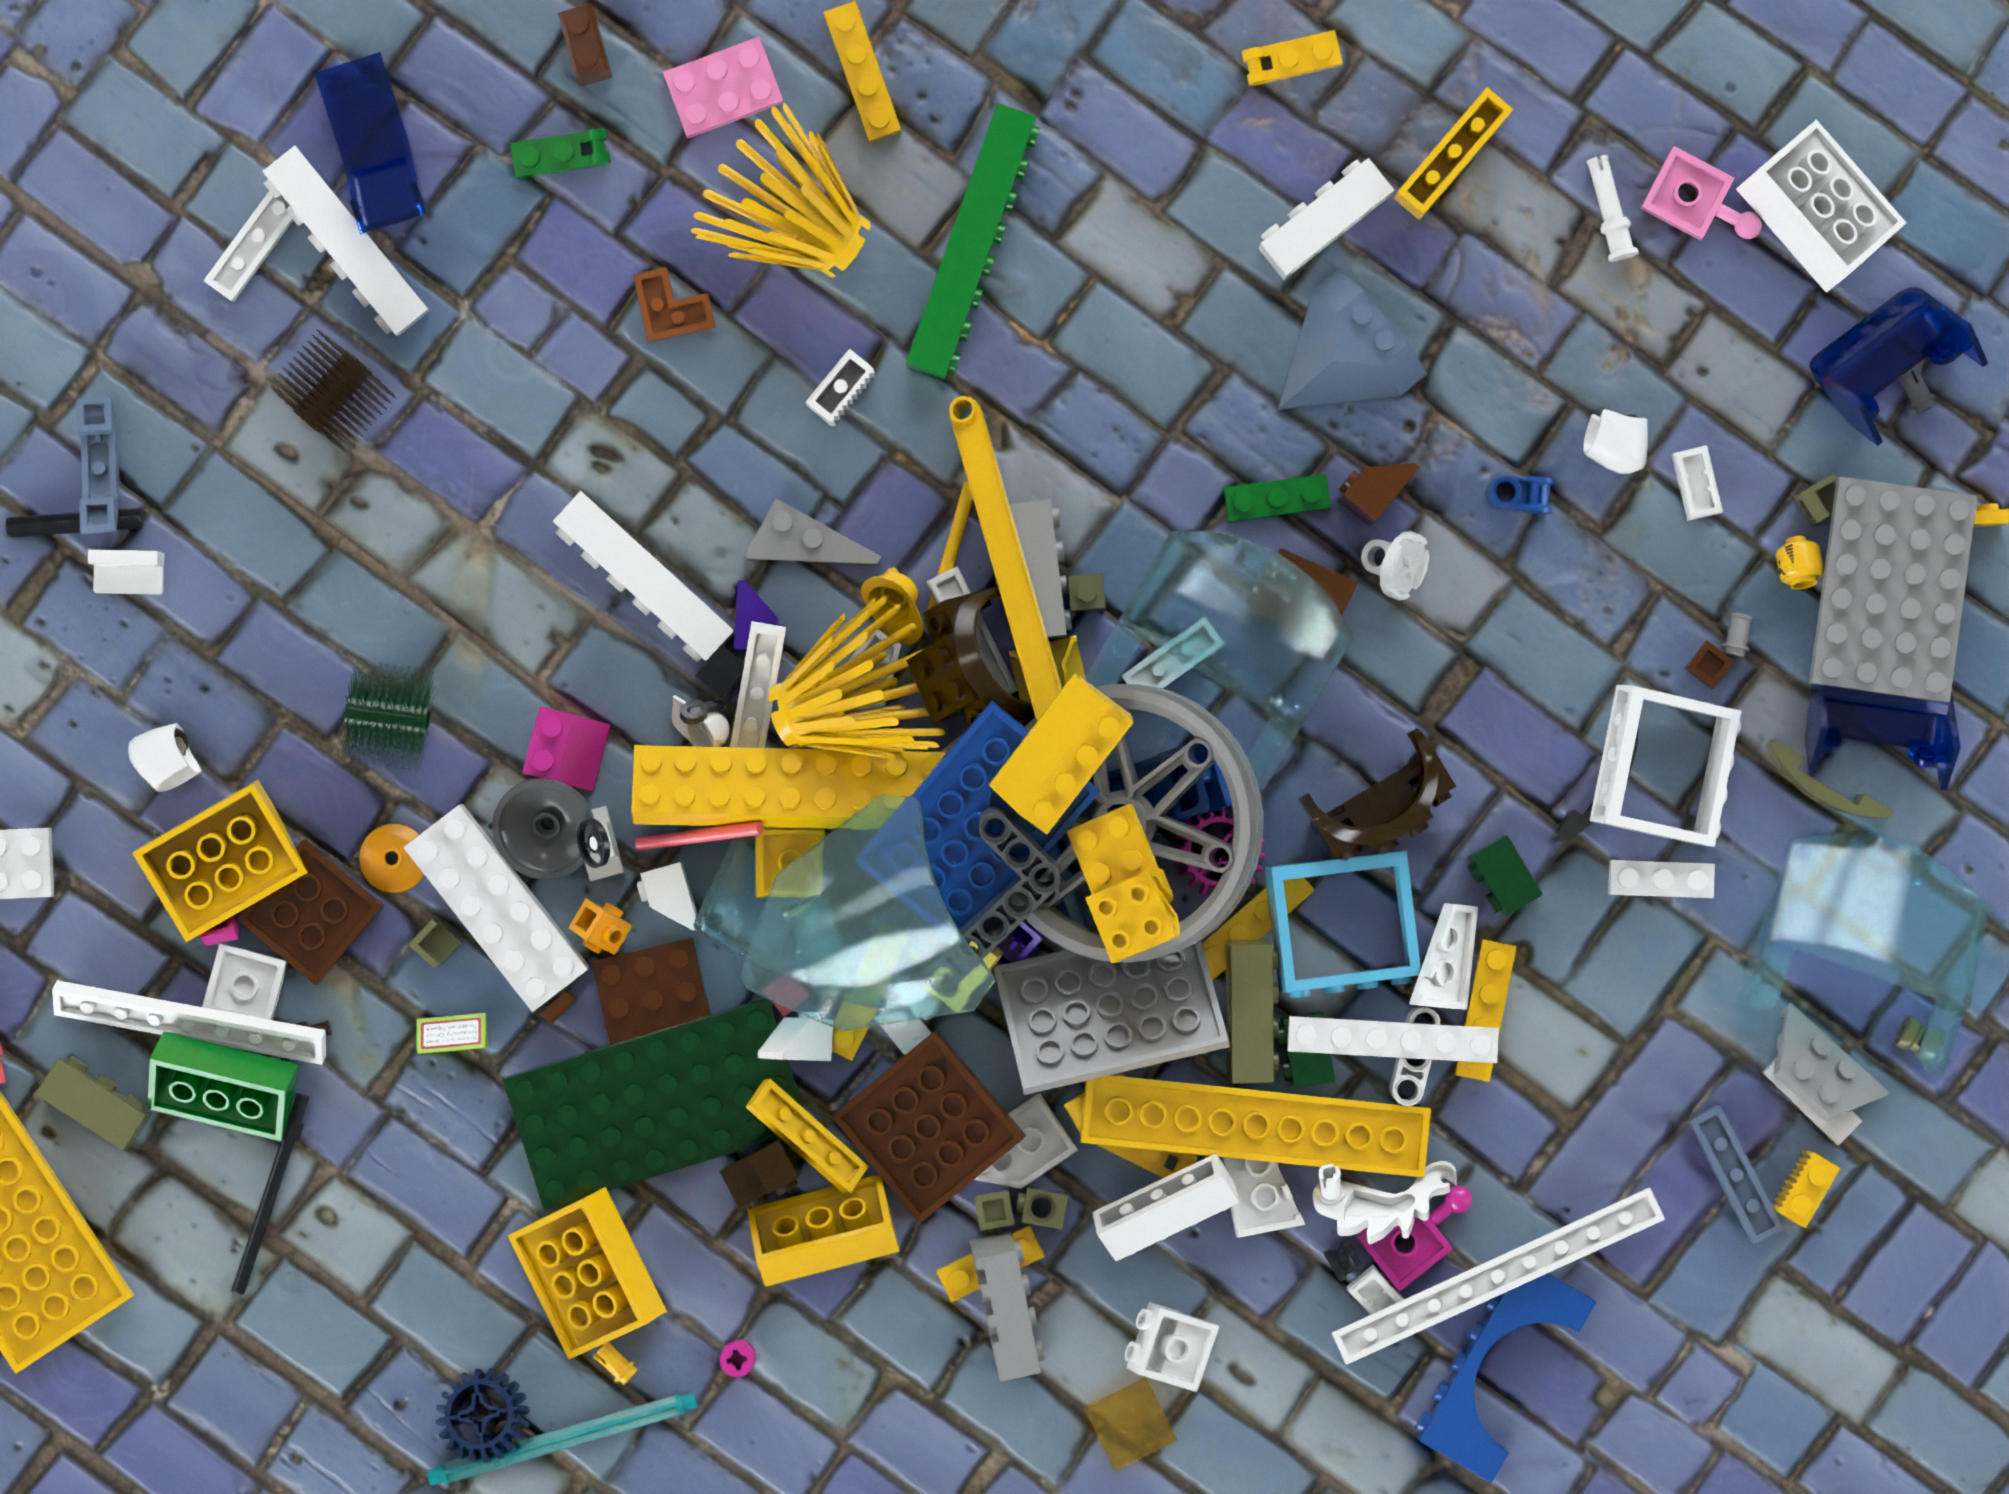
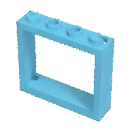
M1392 851L1383 855L1376 853L1353 856L1346 861L1343 858L1264 867L1274 949L1278 951L1277 978L1280 992H1290V998L1311 996L1310 989L1323 988L1324 994L1345 991L1344 985L1357 984V989H1369L1378 987V981L1391 979V985L1412 983L1411 976L1419 975L1421 965L1407 851ZM1394 867L1405 966L1295 980L1283 880Z

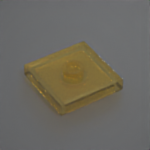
M1147 1377L1084 1407L1115 1471L1177 1441Z

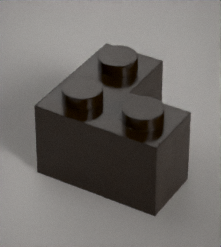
M781 1138L766 1144L719 1171L738 1207L741 1208L747 1204L750 1210L768 1200L765 1195L766 1193L770 1194L776 1191L779 1196L796 1187V1184H798L797 1178L802 1173L788 1145Z

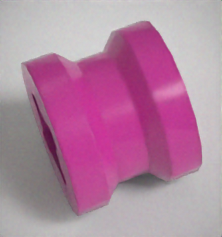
M736 1339L730 1341L720 1355L722 1370L732 1377L746 1375L751 1371L756 1361V1353L753 1346L745 1340Z

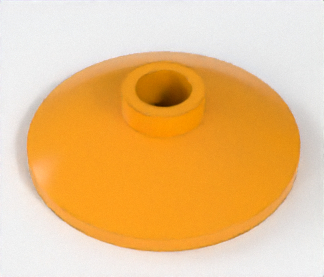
M387 824L373 830L364 840L359 855L361 871L367 881L375 888L390 893L403 892L417 885L424 877V873L409 856L404 847L418 837L419 834L412 828L401 824ZM392 851L398 855V861L394 865H390L386 860L387 854Z

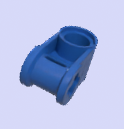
M1501 476L1487 486L1485 492L1486 500L1489 505L1499 510L1521 511L1530 514H1552L1549 499L1550 486L1554 485V479L1537 476ZM1499 484H1505L1510 488L1511 498L1508 502L1501 501L1497 497L1496 488Z

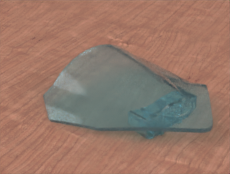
M880 794L776 875L761 912L741 972L742 983L752 992L842 1031L974 1011L995 982V977L985 962L975 953L958 930L940 895L926 851L923 816L919 800L914 797Z

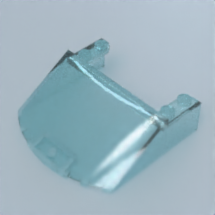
M1195 530L1171 531L1084 680L1094 687L1116 684L1144 638L1268 711L1272 715L1247 755L1258 787L1264 790L1351 644L1353 637L1336 605L1310 576L1280 554L1247 539L1228 534Z
M1824 833L1792 840L1735 1004L1756 1010L1772 1008L1780 997L1795 950H1799L1935 998L1936 1001L1919 1048L1918 1056L1925 1071L1944 1075L1965 1011L1970 1009L1988 908L1977 893L1953 870L1930 855L1904 843L1884 837L1859 833Z

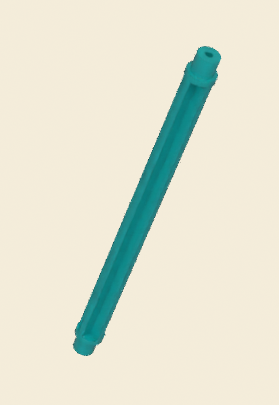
M694 1392L682 1396L677 1394L514 1442L516 1450L511 1452L504 1447L505 1457L502 1460L497 1459L494 1453H492V1461L488 1464L483 1462L481 1456L477 1463L470 1462L468 1456L464 1459L459 1458L442 1463L438 1468L428 1470L427 1477L431 1486L443 1482L448 1484L683 1415L685 1411L698 1407L697 1399Z

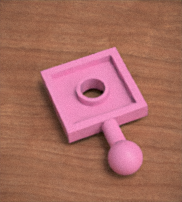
M1675 146L1671 148L1640 207L1641 210L1700 241L1705 236L1715 216L1734 225L1737 235L1743 239L1755 238L1762 229V221L1756 213L1743 212L1740 214L1722 204L1735 179L1734 177ZM1688 184L1694 187L1696 199L1693 202H1684L1680 199L1678 189L1681 185Z

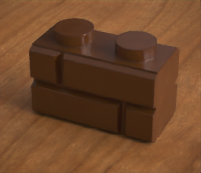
M587 4L559 12L558 16L575 78L579 86L613 78L592 5Z

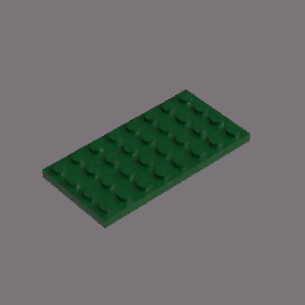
M766 997L503 1077V1084L543 1209L546 1210L582 1199L604 1187L609 1191L780 1138L745 1107L762 1081L766 1079H771L803 1107L789 1060L758 1058L759 1049L778 1026L770 998Z

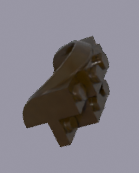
M1415 728L1407 733L1418 757L1416 760L1326 814L1315 804L1309 793L1298 798L1311 820V827L1316 835H1320L1333 859L1342 856L1344 861L1348 860L1362 851L1360 845H1366L1370 853H1374L1379 850L1381 855L1387 853L1399 845L1397 838L1409 832L1410 836L1413 837L1429 827L1427 820L1434 817L1429 810L1431 805L1436 807L1452 797L1449 791L1455 788L1456 785L1420 729ZM1411 779L1417 784L1415 791L1409 783ZM1347 818L1351 826L1344 825L1342 821Z

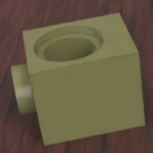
M1027 1185L1026 1194L1019 1192L1016 1213L1022 1214L1021 1223L1063 1230L1068 1192ZM1046 1198L1050 1201L1052 1206L1047 1215L1038 1216L1033 1213L1031 1205L1035 1199Z

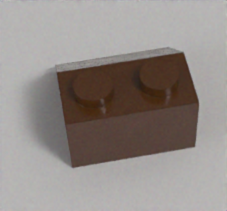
M1416 463L1365 467L1360 474L1354 470L1339 487L1338 490L1343 495L1338 501L1370 527L1420 467Z

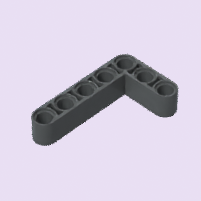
M988 807L981 813L979 833L982 839L1018 875L930 958L927 966V978L930 985L936 990L946 991L953 988L1059 886L1060 871L1057 862L1001 807ZM992 818H997L1003 821L1005 826L1000 832L992 833L985 828L986 822ZM1016 843H1023L1028 846L1029 852L1024 857L1019 858L1010 853V848ZM1040 868H1048L1052 870L1054 876L1047 882H1040L1035 878L1034 874ZM1016 892H1022L1029 899L1026 904L1015 906L1009 901V898ZM995 916L1003 921V925L997 930H990L985 927L984 921L989 917ZM969 940L976 943L978 948L972 954H965L960 951L958 946L962 942ZM942 964L948 965L953 972L946 978H940L933 972L935 967Z

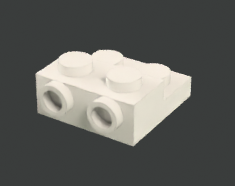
M1149 1302L1147 1309L1143 1308L1138 1313L1136 1326L1139 1332L1136 1341L1130 1342L1126 1348L1125 1360L1128 1362L1126 1368L1138 1375L1197 1392L1220 1326L1186 1315L1178 1310Z

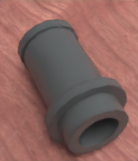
M1914 368L1911 372L1908 371L1897 378L1913 404L1910 406L1911 410L1915 409L1917 414H1920L1936 405L1934 400L1936 395L1930 393L1918 368Z

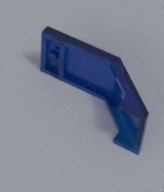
M375 53L315 72L314 74L345 167L351 196L350 204L360 234L362 235L428 214L414 152L382 53Z

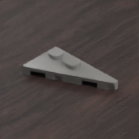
M775 499L744 555L748 560L852 563L861 565H878L882 559V556L778 499Z

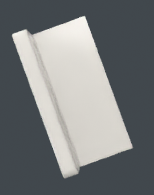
M88 549V564L94 565L93 591L103 594H163L165 554L159 551Z

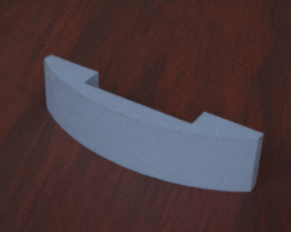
M111 396L76 399L77 432L81 436L82 499H79L80 533L116 532L119 510V458L113 399Z

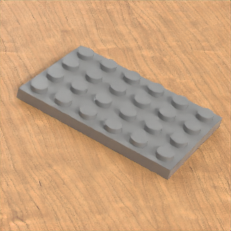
M1837 477L1809 684L1937 702H1950L1978 496Z
M1201 940L1173 954L1147 961L1117 962L1112 964L1108 961L1095 960L1069 950H1064L993 967L1024 1095L1229 1047V1039Z

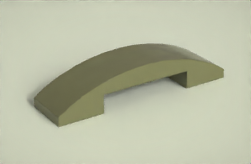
M1769 740L1766 744L1771 758L1784 776L1813 800L1835 811L1863 818L1892 817L1894 811L1868 795L1857 794L1854 801L1851 802L1800 771L1799 767L1805 757L1778 740Z

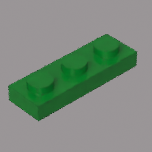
M1327 474L1223 488L1228 523L1331 508Z

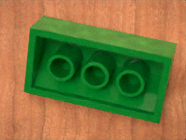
M163 1031L150 1057L147 1109L282 1141L296 1091L298 1064Z

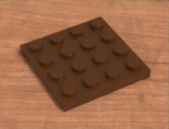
M938 1029L933 1031L831 1116L919 1223L924 1221L1026 1137L1024 1132Z

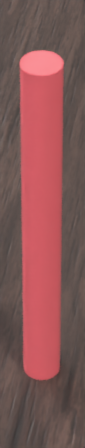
M761 821L637 837L636 848L642 851L761 835L763 833V825Z

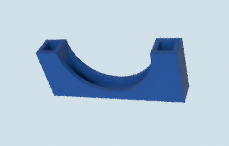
M1549 1273L1488 1300L1485 1305V1309L1488 1312L1482 1322L1477 1320L1467 1336V1339L1471 1341L1465 1352L1459 1351L1450 1365V1369L1453 1372L1447 1383L1441 1381L1432 1397L1436 1402L1429 1413L1424 1411L1415 1425V1429L1418 1430L1416 1434L1417 1439L1492 1483L1509 1452L1488 1435L1477 1413L1474 1394L1475 1380L1484 1356L1502 1336L1524 1325L1555 1323L1580 1332L1596 1301Z

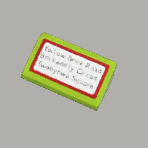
M486 1013L417 1019V1054L489 1047Z

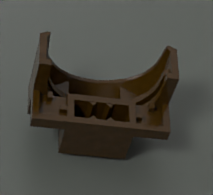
M998 586L944 600L923 613L925 617L924 622L933 644L906 661L933 724L964 715L969 727L991 700L1022 726H1025L1030 720L1035 718L1032 703L1013 697L995 681L985 666L978 648L976 638L977 617L980 610L992 606V599L1001 596Z

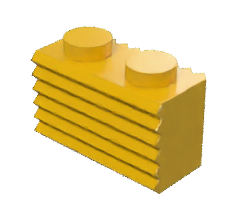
M1809 1150L1802 1151L1803 1156L1798 1157L1799 1162L1795 1163L1796 1168L1791 1169L1792 1174H1788L1789 1179L1784 1180L1785 1186H1781L1782 1191L1777 1192L1778 1197L1774 1198L1775 1203L1772 1204L1777 1213L1804 1228L1809 1224L1841 1169Z

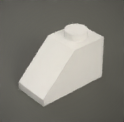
M683 862L640 873L642 881L637 882V887L642 902L648 901L649 907L692 931L702 928Z
M799 1011L798 1018L784 1017L759 1049L758 1058L831 1061L833 1020L819 1019V1012Z

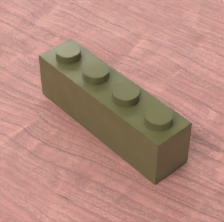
M1268 940L1225 941L1226 1032L1229 1039V1047L1226 1048L1227 1078L1232 1084L1274 1082V1072H1279L1278 1052H1274L1273 1038H1278L1279 1036L1278 1018L1273 1017V1004H1278L1279 1000L1278 984L1273 983V970L1278 969V951L1273 949V945Z

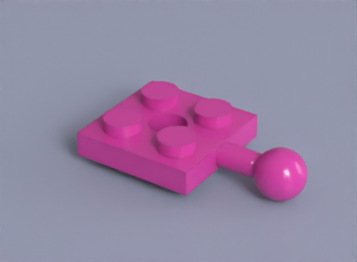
M1453 1186L1450 1188V1192L1445 1195V1202L1429 1213L1430 1216L1427 1221L1414 1217V1224L1410 1233L1413 1236L1414 1245L1407 1252H1400L1395 1247V1239L1401 1234L1400 1226H1396L1383 1239L1373 1244H1368L1367 1242L1368 1228L1362 1230L1355 1237L1400 1292L1453 1250V1247L1436 1226L1453 1212H1466L1472 1205V1194L1464 1186Z

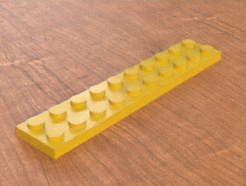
M1108 1075L1087 1080L1085 1083L1080 1143L1206 1156L1216 1153L1218 1157L1315 1167L1334 1164V1169L1338 1166L1339 1169L1425 1178L1431 1108Z

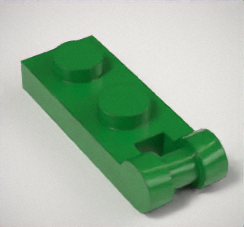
M597 128L586 132L510 143L516 179L611 164L610 153L605 150L604 141L607 140L606 129ZM591 144L592 154L583 156L581 145Z

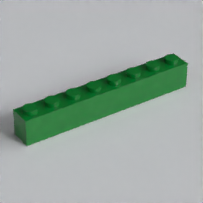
M997 103L906 361L908 368L946 380L948 372L955 374L961 357L960 354L955 352L960 340L966 342L972 326V322L967 321L971 308L978 309L984 290L978 288L982 275L989 277L995 257L990 256L993 244L1000 245L1006 229V225L1001 223L1005 210L1012 212L1018 194L1012 191L1016 178L1023 180L1029 160L1024 159L1027 147L1034 148L1040 132V128L1035 126V115Z

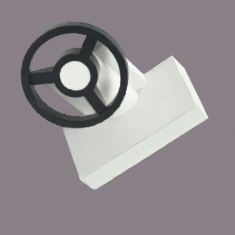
M607 806L592 809L594 819L582 821L577 831L578 848L585 861L590 882L624 873ZM591 824L593 826L592 833L589 834L588 842L585 843V830L587 825ZM587 848H590L591 850L590 855L588 853Z

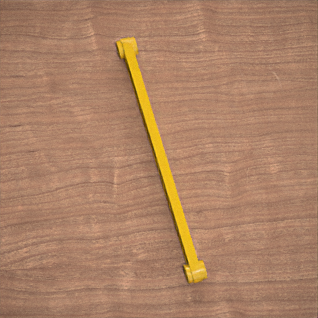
M960 396L950 404V419L1036 721H1038L1061 691L1062 685L983 411L973 398ZM968 407H972L971 414L965 419H960L961 412Z

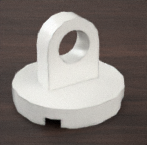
M1411 531L1401 533L1393 542L1379 539L1372 540L1362 550V564L1367 571L1380 576V586L1385 595L1398 601L1405 600L1411 596L1408 592L1412 588L1416 590L1421 585L1427 572L1429 563V550L1425 549V544H1428L1427 540L1422 535ZM1379 548H1383L1385 557L1382 564L1377 566L1374 561V555Z

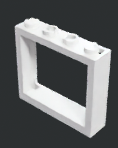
M1616 685L1590 821L1696 845L1715 847L1716 839L1721 831V812L1727 800L1728 792L1726 787L1729 772L1734 765L1733 752L1736 737L1741 730L1740 717L1742 711L1637 686ZM1643 700L1716 717L1694 832L1620 816Z

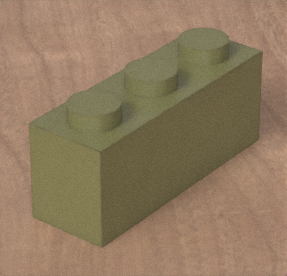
M71 1056L70 1059L66 1057L57 1059L35 1094L122 1151L131 1148L153 1114L145 1109L147 1103L133 1094L125 1096L116 1090L118 1087L117 1083L104 1075H100L97 1078L87 1071L89 1066L85 1062L74 1056Z

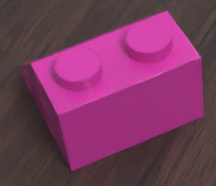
M540 706L522 773L539 778L553 779L570 786L594 791L611 725Z

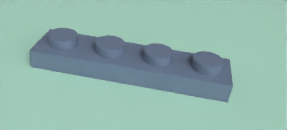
M1716 1105L1687 1120L1751 1244L1755 1245L1785 1229L1721 1106Z

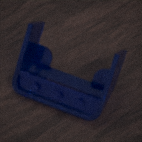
M1910 287L1900 291L1817 353L1811 359L1809 367L1815 380L1845 420L1875 445L1879 446L1883 441L1873 420L1878 416L1880 408L1873 397L1896 381L1898 377L1911 370L1925 358L1934 364L1942 365L1953 362L1964 353L1982 367L1986 366L1988 361L1969 322L1923 289Z
M1812 684L1805 734L1808 771L1816 772L1820 755L1836 751L1839 748L1841 738L1907 747L1909 758L1917 766L1937 768L1940 790L1947 791L1961 748L1952 692L1950 702L1945 703Z

